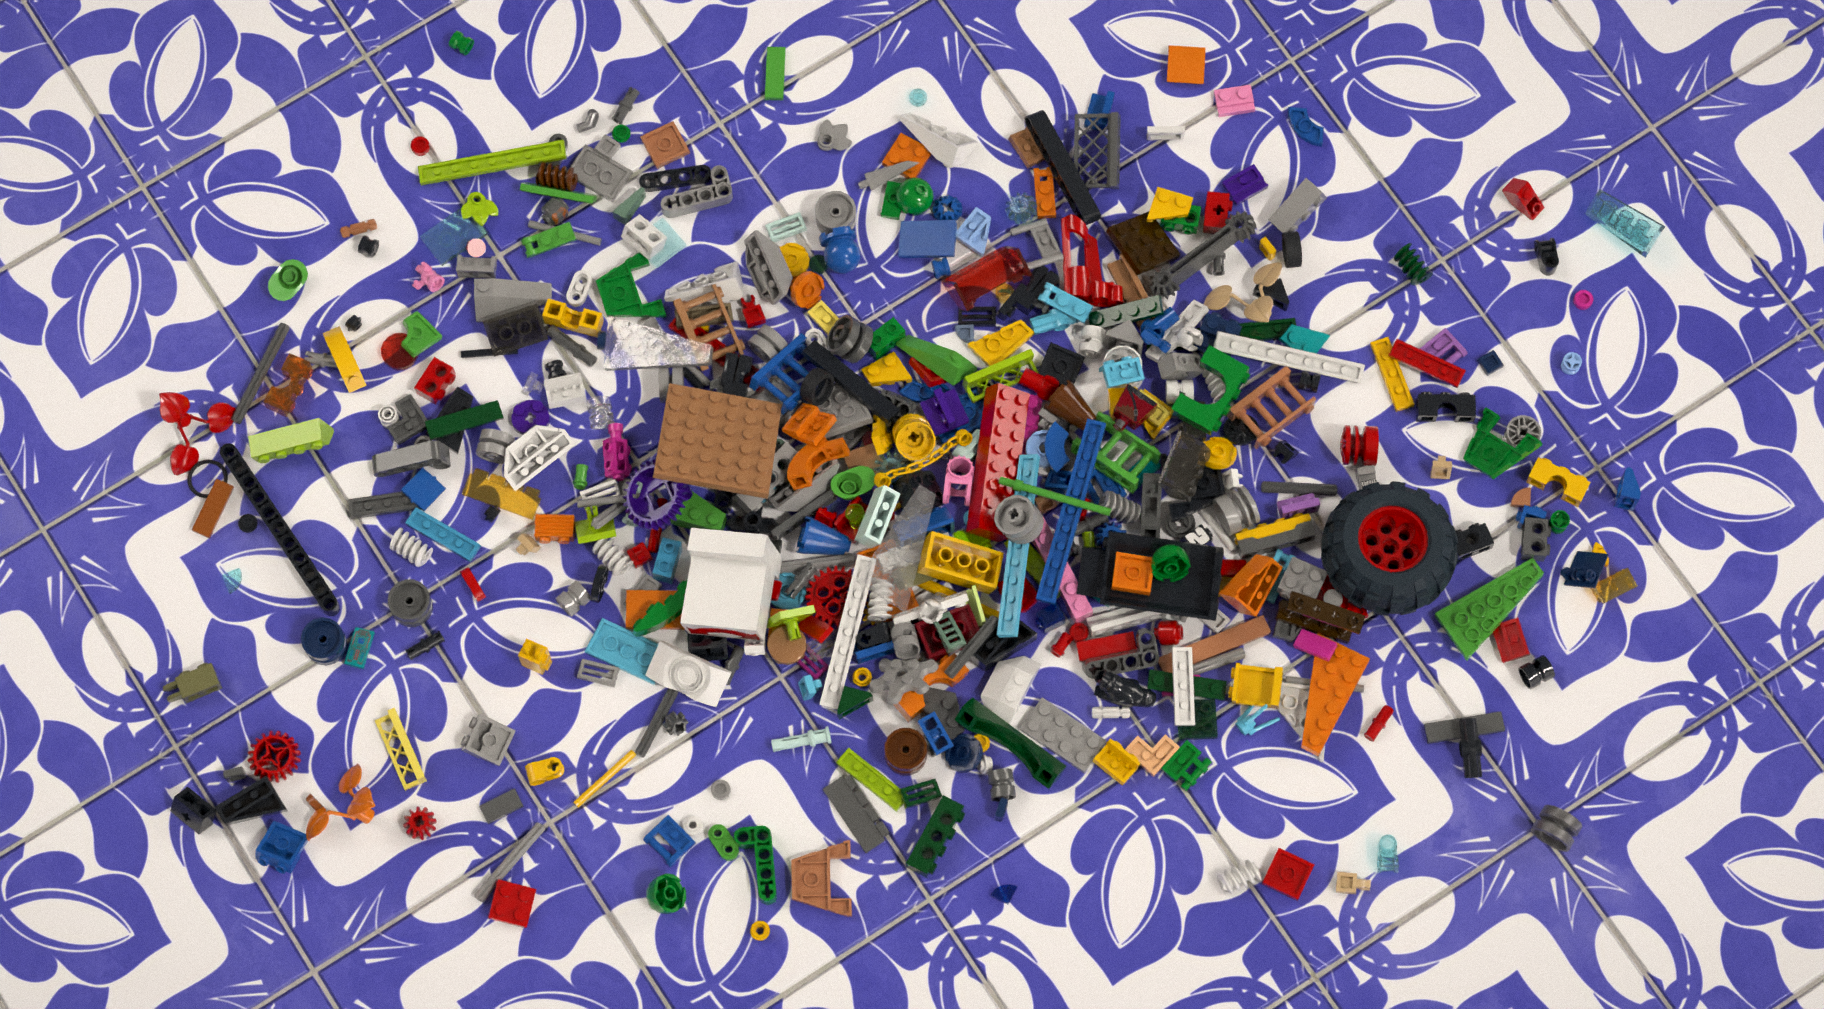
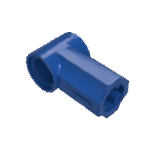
M1169 307L1163 311L1164 315L1157 316L1155 319L1145 320L1141 325V330L1147 325L1163 338L1165 331L1179 321L1180 318Z

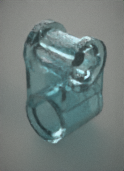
M1389 834L1382 836L1377 844L1378 873L1382 871L1398 873L1399 871L1397 841L1394 836ZM1385 840L1389 841L1392 844V848L1385 849L1382 846V842Z

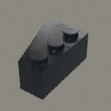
M1021 620L1019 621L1018 637L999 638L996 627L970 660L984 671H987L997 665L999 661L1005 660L1037 640V633Z
M267 776L215 806L227 826L288 811Z

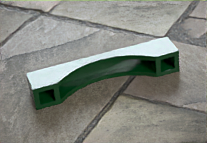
M973 697L962 706L954 719L967 730L989 737L1008 748L1024 763L1032 777L1048 789L1059 779L1066 768L1065 764Z

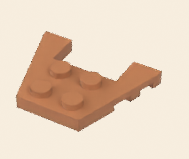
M850 840L791 860L793 901L846 917H852V899H831L830 860L851 859Z

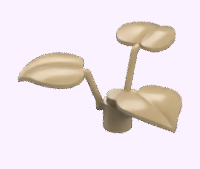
M1279 262L1271 263L1257 270L1253 281L1256 285H1259L1261 297L1255 299L1251 304H1247L1241 298L1231 293V286L1222 285L1208 294L1204 305L1209 310H1219L1229 303L1230 298H1234L1246 307L1244 309V316L1247 319L1257 322H1269V317L1272 314L1273 299L1270 296H1264L1263 286L1268 287L1275 283L1281 273L1282 264Z

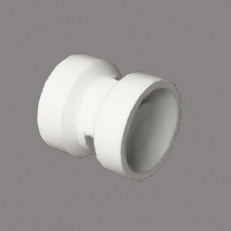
M384 405L379 409L378 417L385 428L399 421L397 411L392 405Z

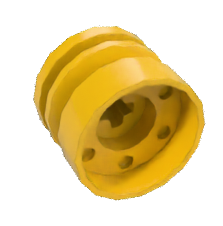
M906 414L895 422L892 428V437L898 452L904 458L921 460L932 453L936 437L929 422L923 416ZM911 432H915L914 437H910Z

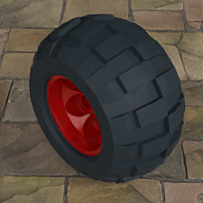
M1392 481L1390 484L1381 485L1379 482L1363 486L1362 489L1356 492L1349 493L1329 515L1321 539L1323 568L1326 570L1330 578L1329 581L1338 593L1341 592L1348 599V602L1359 609L1362 607L1373 611V614L1377 615L1410 614L1425 605L1431 604L1449 584L1458 559L1457 534L1454 526L1449 521V515L1440 503L1437 505L1432 501L1430 494L1419 487L1417 491L1405 487L1406 483ZM1387 528L1390 533L1384 534L1380 529ZM1399 535H1406L1408 537V540H1401L1399 538ZM1369 539L1373 540L1376 545L1369 546L1366 541ZM1384 549H1386L1387 551L1391 549L1393 554H1386L1384 552ZM1403 553H1410L1412 558L1406 559ZM1371 558L1378 559L1379 563L1375 564ZM1394 564L1398 569H1389L1388 565Z

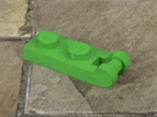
M567 222L536 235L523 238L521 242L526 248L527 258H531L577 239L571 223ZM537 242L539 247L534 249L532 243Z

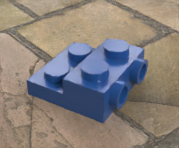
M273 821L255 850V859L262 866L269 864L274 866L279 873L285 874L288 872L291 874L308 842L306 834Z

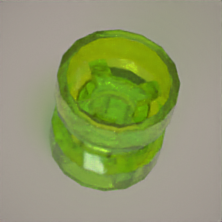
M851 504L846 508L845 516L852 528L859 529L865 511L861 505Z

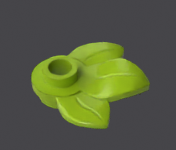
M480 192L469 194L467 203L461 208L463 219L472 217L480 226H484L489 215L498 216L496 204L493 201L487 200ZM474 198L479 199L480 201L475 202Z

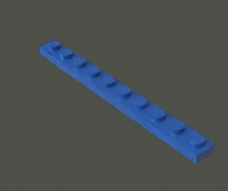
M1087 418L1066 496L1085 501L1106 423ZM1066 503L1062 505L1037 592V601L1053 605L1056 603L1083 508Z

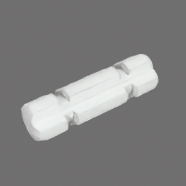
M1129 707L1092 708V718L1130 717Z

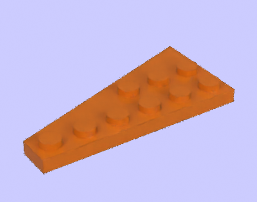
M1317 634V635H1319V636H1321V637H1324V638H1326V639H1329V638H1327V637H1325V636H1323V635H1321V634ZM1337 643V647L1329 662L1314 656L1301 744L1302 749L1319 757L1364 673L1370 658Z

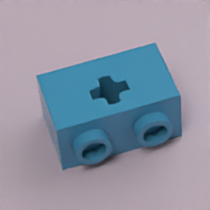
M662 538L652 572L655 580L673 584L683 549L680 541Z

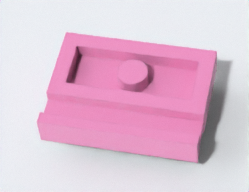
M1251 85L1214 90L1218 117L1255 112Z

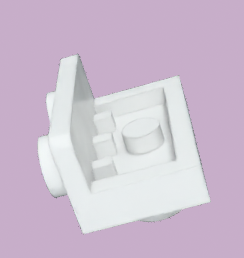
M581 373L544 380L549 409L587 401Z

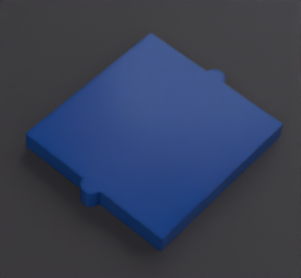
M422 468L401 489V492L410 499L411 503H415L421 510L425 511L446 488L436 479V476H432L427 470Z

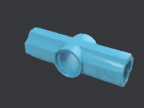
M1056 309L1050 310L1047 314L1030 318L1034 335L1051 330L1062 331L1071 324L1080 322Z

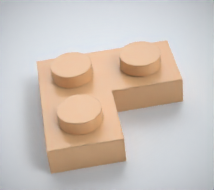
M1165 734L1153 748L1137 736L1125 750L1128 753L1134 754L1138 758L1140 765L1154 777L1180 747Z

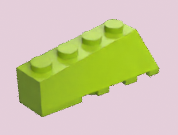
M320 418L250 435L248 440L251 458L258 463H268L271 459H283L290 454H303L306 450L321 449L323 446L329 445L334 428Z

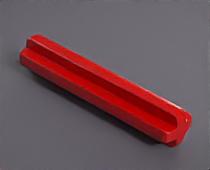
M665 498L657 499L659 507L668 502ZM660 527L658 530L651 529L647 548L650 553L658 552L662 532Z

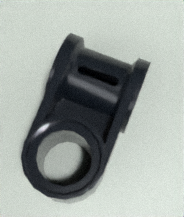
M1550 238V240L1546 241L1535 240L1534 250L1541 273L1546 276L1553 275L1559 263L1555 239ZM1546 262L1552 263L1553 266L1546 265Z
M888 622L880 623L859 632L856 639L857 648L864 650L892 641ZM862 637L868 640V644L865 645L864 642H861Z

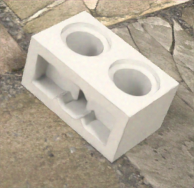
M640 214L625 225L621 235L626 242L648 260L663 250L667 237Z

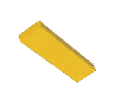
M1389 337L1370 342L1395 411L1398 412L1414 407V401L1398 361L1388 357L1392 349Z

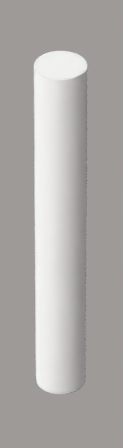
M1206 508L1199 511L1231 552L1234 551L1237 546Z

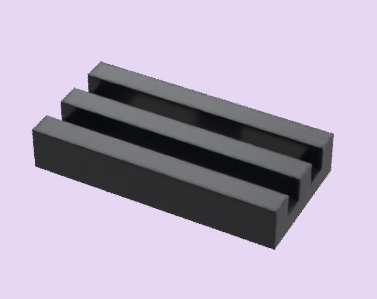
M958 307V325L974 324V327H996V307ZM964 312H992V315H981V314L962 315V313H964Z

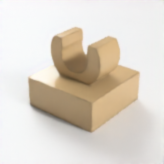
M1438 455V461L1433 460L1430 477L1450 479L1452 461H1446V456Z
M522 533L517 538L521 542L516 548L520 555L523 554L525 556L528 552L537 553L541 549V546L529 534Z

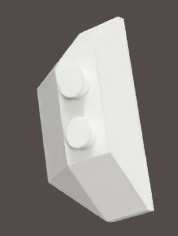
M535 425L505 448L503 476L513 490L516 491L573 447L575 443L565 429Z
M1026 656L999 661L981 694L983 705L1011 725L1041 664Z

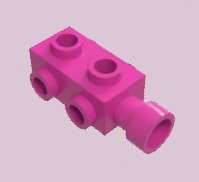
M621 423L609 424L608 434H610V438L603 441L605 477L612 478L613 480L616 479V481H623L632 470V466L628 461L631 448L627 445V440L622 439L623 424Z

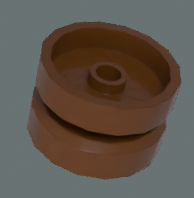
M899 728L893 731L887 737L884 744L885 761L888 767L894 773L902 776L918 773L924 767L927 760V743L924 736L912 728Z

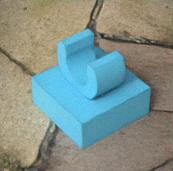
M811 675L803 676L798 682L804 701L810 700L819 691V688L823 687L821 680L813 681Z

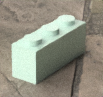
M886 485L874 489L855 537L856 541L869 548L881 544L900 493Z

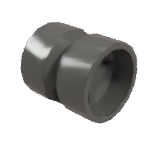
M1002 768L988 772L989 785H992V789H990L991 801L1000 802L1001 797L1008 800L1016 798L1015 786L1011 784L1014 781L1012 769Z

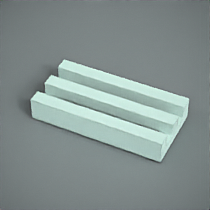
M800 212L765 225L768 235L774 243L807 231ZM799 219V221H797V222H795V223L785 225V226H783V227H781V228H779V229L773 230V231L771 230L772 228H775V227H778V226H781V225H783V224H786V223H789V222H791V221H794V220Z

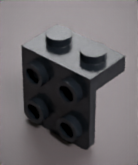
M931 470L908 473L892 483L893 489L900 493L898 500L906 518L913 517L923 509L944 505L943 493Z

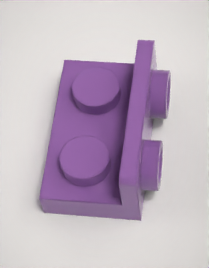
M1313 493L1277 501L1280 518L1285 519L1292 518L1293 515L1298 513L1305 515L1318 512L1320 507L1319 498H1315Z

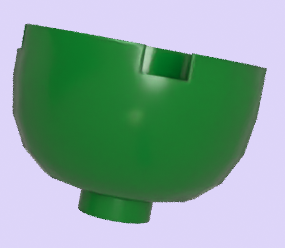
M916 177L906 179L896 190L897 195L895 196L898 207L906 214H914L913 216L924 214L930 208L934 199L931 185L927 181Z
M1173 544L1165 545L1154 552L1151 559V569L1154 577L1159 581L1171 578L1170 582L1181 580L1189 573L1190 560L1186 551L1181 547Z
M667 873L654 878L646 890L648 905L660 914H671L682 908L686 901V889L680 884L681 880L677 876Z

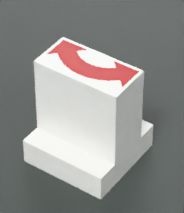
M691 528L687 549L691 554V562L681 625L689 634L764 641L774 579L779 580L782 556L769 537L764 534Z

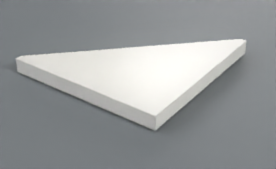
M1282 682L1279 709L1277 710L1302 739L1310 686ZM1325 746L1319 757L1315 755L1320 762L1324 761Z

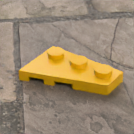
M1018 320L993 334H987L975 342L968 343L967 347L989 367L1008 359L1034 335V331L1022 320Z

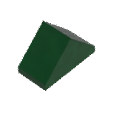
M844 686L837 709L839 720L872 702L873 695L871 692Z

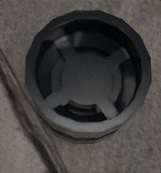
M1544 655L1533 659L1532 664L1528 662L1518 668L1522 681L1530 690L1539 686L1541 681L1546 682L1555 677L1554 669Z

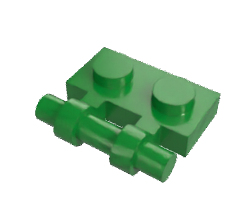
M1186 740L1161 768V771L1174 782H1177L1180 777L1183 778L1185 782L1181 785V788L1187 791L1197 783L1196 780L1201 774L1207 772L1208 766L1212 762L1207 757L1202 762L1197 758L1202 752ZM1193 764L1196 769L1190 775L1186 771Z

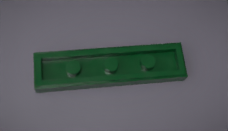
M496 400L425 421V426L430 441L503 420L504 417L499 402Z

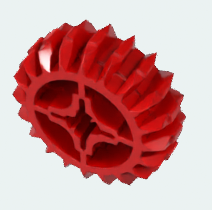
M269 731V736L262 733L263 739L255 738L257 744L250 745L253 750L248 751V755L251 757L247 761L251 764L249 767L251 771L255 770L254 775L256 777L260 776L261 779L267 776L270 782L274 778L276 783H279L280 777L285 781L287 780L286 774L294 775L291 770H298V766L295 763L301 762V759L297 757L301 755V752L296 750L299 745L294 743L295 739L293 737L288 738L289 735L287 733L281 736L280 731H277L275 735L272 731ZM281 743L286 747L274 748L272 744ZM266 747V754L259 760L262 750ZM271 750L273 751L274 754H276V760H277L278 763H276L275 760L272 759V758H273V757H272L273 754H272ZM289 754L287 763L282 766L283 759ZM274 765L277 770L270 771L262 767Z

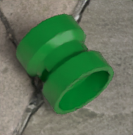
M456 31L449 41V47L453 49L458 48L460 53L465 56L474 45V39L464 37V34L460 31Z
M1563 510L1555 511L1548 522V526H1551V532L1555 534L1563 533L1569 525L1570 517Z

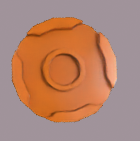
M806 271L799 276H794L789 287L794 304L807 309L814 307L822 298L820 294L821 290H824L825 287L824 280L820 275L812 271Z

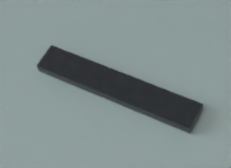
M816 340L802 351V355L816 367L831 373L838 385L886 424L899 414L900 409Z

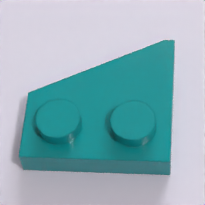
M1290 325L1278 340L1286 347L1317 353L1330 335Z

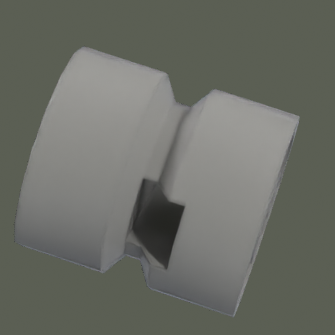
M574 581L568 587L567 592L563 591L555 599L562 609L572 617L580 610V605L585 606L591 601V596L578 581Z
M907 622L895 625L891 629V637L896 656L904 660L914 658L920 652L915 626Z

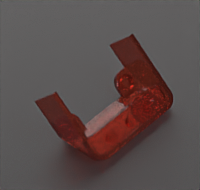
M1003 246L942 280V283L959 309L969 311L975 306L974 303L979 297L1006 282L1018 283L1023 280L1022 276H1031L1032 273L1019 248Z

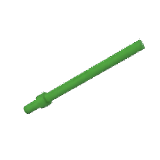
M1000 477L999 484L1011 487L1018 492H1029L1107 516L1111 514V508L1025 484L1024 481L1019 479L1012 480Z

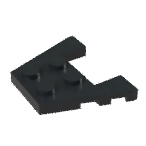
M1161 453L1160 463L1162 472L1182 470L1188 502L1169 504L1171 523L1212 506L1213 499L1225 494L1220 469L1209 468L1197 458L1191 460L1185 459L1183 456L1176 455V457Z

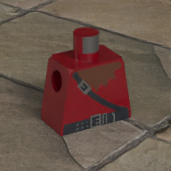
M1127 384L1114 408L1113 416L1117 420L1113 427L1119 432H1122L1126 426L1136 430L1156 412L1158 404L1130 384Z

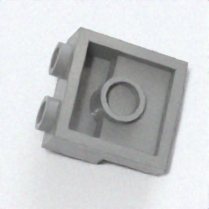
M1292 556L1277 592L1285 599H1289L1291 591L1316 599L1326 579L1327 572Z
M479 714L477 717H473L469 723L471 730L469 735L465 734L461 741V745H463L462 751L478 759L481 758L496 766H500L516 730L483 714Z

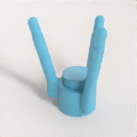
M1265 704L1251 717L1248 714L1254 706H1249L1237 719L1238 722L1235 725L1243 735L1249 733L1251 736L1256 731L1280 721V718L1277 717L1254 728L1256 725L1254 719L1268 705Z

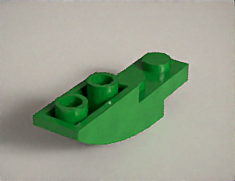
M683 580L678 585L677 592L674 595L671 594L664 602L665 605L658 601L655 605L651 604L648 607L644 618H639L633 625L634 636L640 637L655 632L682 614L687 580Z

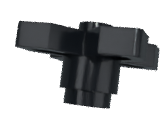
M763 506L756 512H749L745 516L734 515L727 521L728 527L733 532L771 536V531L779 526L773 518H762Z

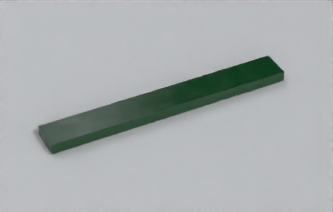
M1295 318L1269 320V322L1240 323L1239 325L1242 326V330L1239 336L1260 341L1278 340L1290 325H1296ZM1146 343V348L1148 350L1151 347V345H1148ZM1176 347L1174 350H1183L1184 348Z

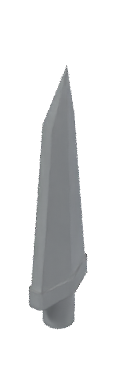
M904 161L876 171L867 172L864 174L866 179L858 182L860 189L869 186L871 191L875 190L880 185L920 162Z

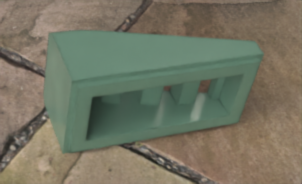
M643 187L639 188L612 212L614 219L624 225L631 220L646 198Z
M949 611L943 613L942 618L939 620L947 618L948 622L940 625L937 621L933 622L947 654L966 645V641ZM951 625L952 628L942 630V628ZM954 631L955 634L946 637L945 634H948V633ZM957 638V641L949 643V640Z

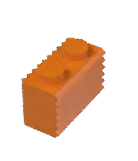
M536 514L534 533L536 541L542 544H549L550 541H558L560 544H569L570 541L574 542L575 516Z

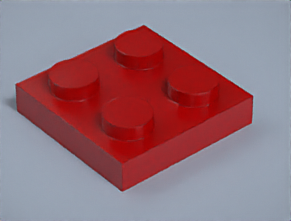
M1278 848L1262 884L1298 901L1315 864Z
M498 879L487 919L527 928L536 889Z

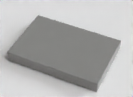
M586 144L570 166L573 167L574 173L578 175L577 183L612 203L633 174L632 170L612 159L609 161Z

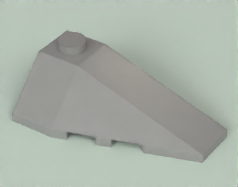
M495 278L474 279L476 322H496L502 320L501 318L516 315L518 312L526 309H534L545 305L547 299H552V283Z

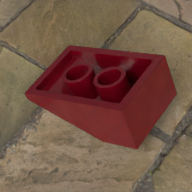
M969 604L949 611L961 631L966 645L980 629ZM948 619L938 621L939 625L948 622ZM925 621L915 623L917 639L926 661L933 659L938 662L944 656L948 655L950 657L953 653L956 654L963 649L960 648L947 654L934 624H929ZM948 625L942 628V630L944 631L952 627L951 625ZM953 631V632H950V633L945 634V635H946V637H948V636H951V635H953V634H955V633H954V631ZM957 638L949 640V643L957 641Z

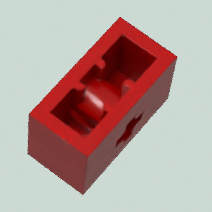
M1207 191L1203 233L1215 234L1226 226L1225 219H1230L1227 217L1228 212H1232L1233 201L1229 200V193Z

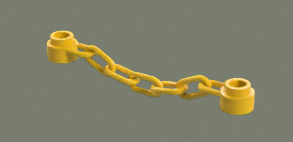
M966 429L958 430L954 437L931 453L929 457L911 463L906 467L892 469L886 473H877L874 476V484L878 488L883 485L889 487L891 480L895 477L916 472L932 464L952 447L958 444L961 446L969 445L972 441V434ZM936 453L940 454L936 458L933 457ZM918 465V468L910 469L911 466Z

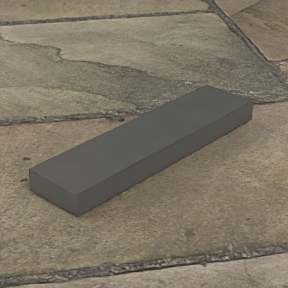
M830 489L771 531L773 539L775 541L782 539L805 523L804 518L806 516H815L820 507L825 508L838 499V496Z
M403 492L348 499L350 519L413 511L415 507L420 509L415 503H411L410 499Z
M1502 712L1424 724L1427 743L1461 739L1460 719L1477 718L1478 736L1504 732L1505 726Z

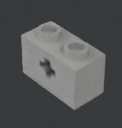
M1171 353L1157 362L1161 378L1166 380H1192L1204 372V369L1200 367V354Z

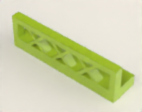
M1029 349L965 376L962 386L971 402L975 403L985 398V390L989 387L987 386L989 380L993 379L1009 387L1019 384L1020 378L1018 376L1023 374L1020 372L1021 367L1027 364L1032 371L1038 373L1032 361L1034 353ZM1008 372L1016 375L1013 381L1003 378ZM975 386L982 388V394L974 396L971 388Z

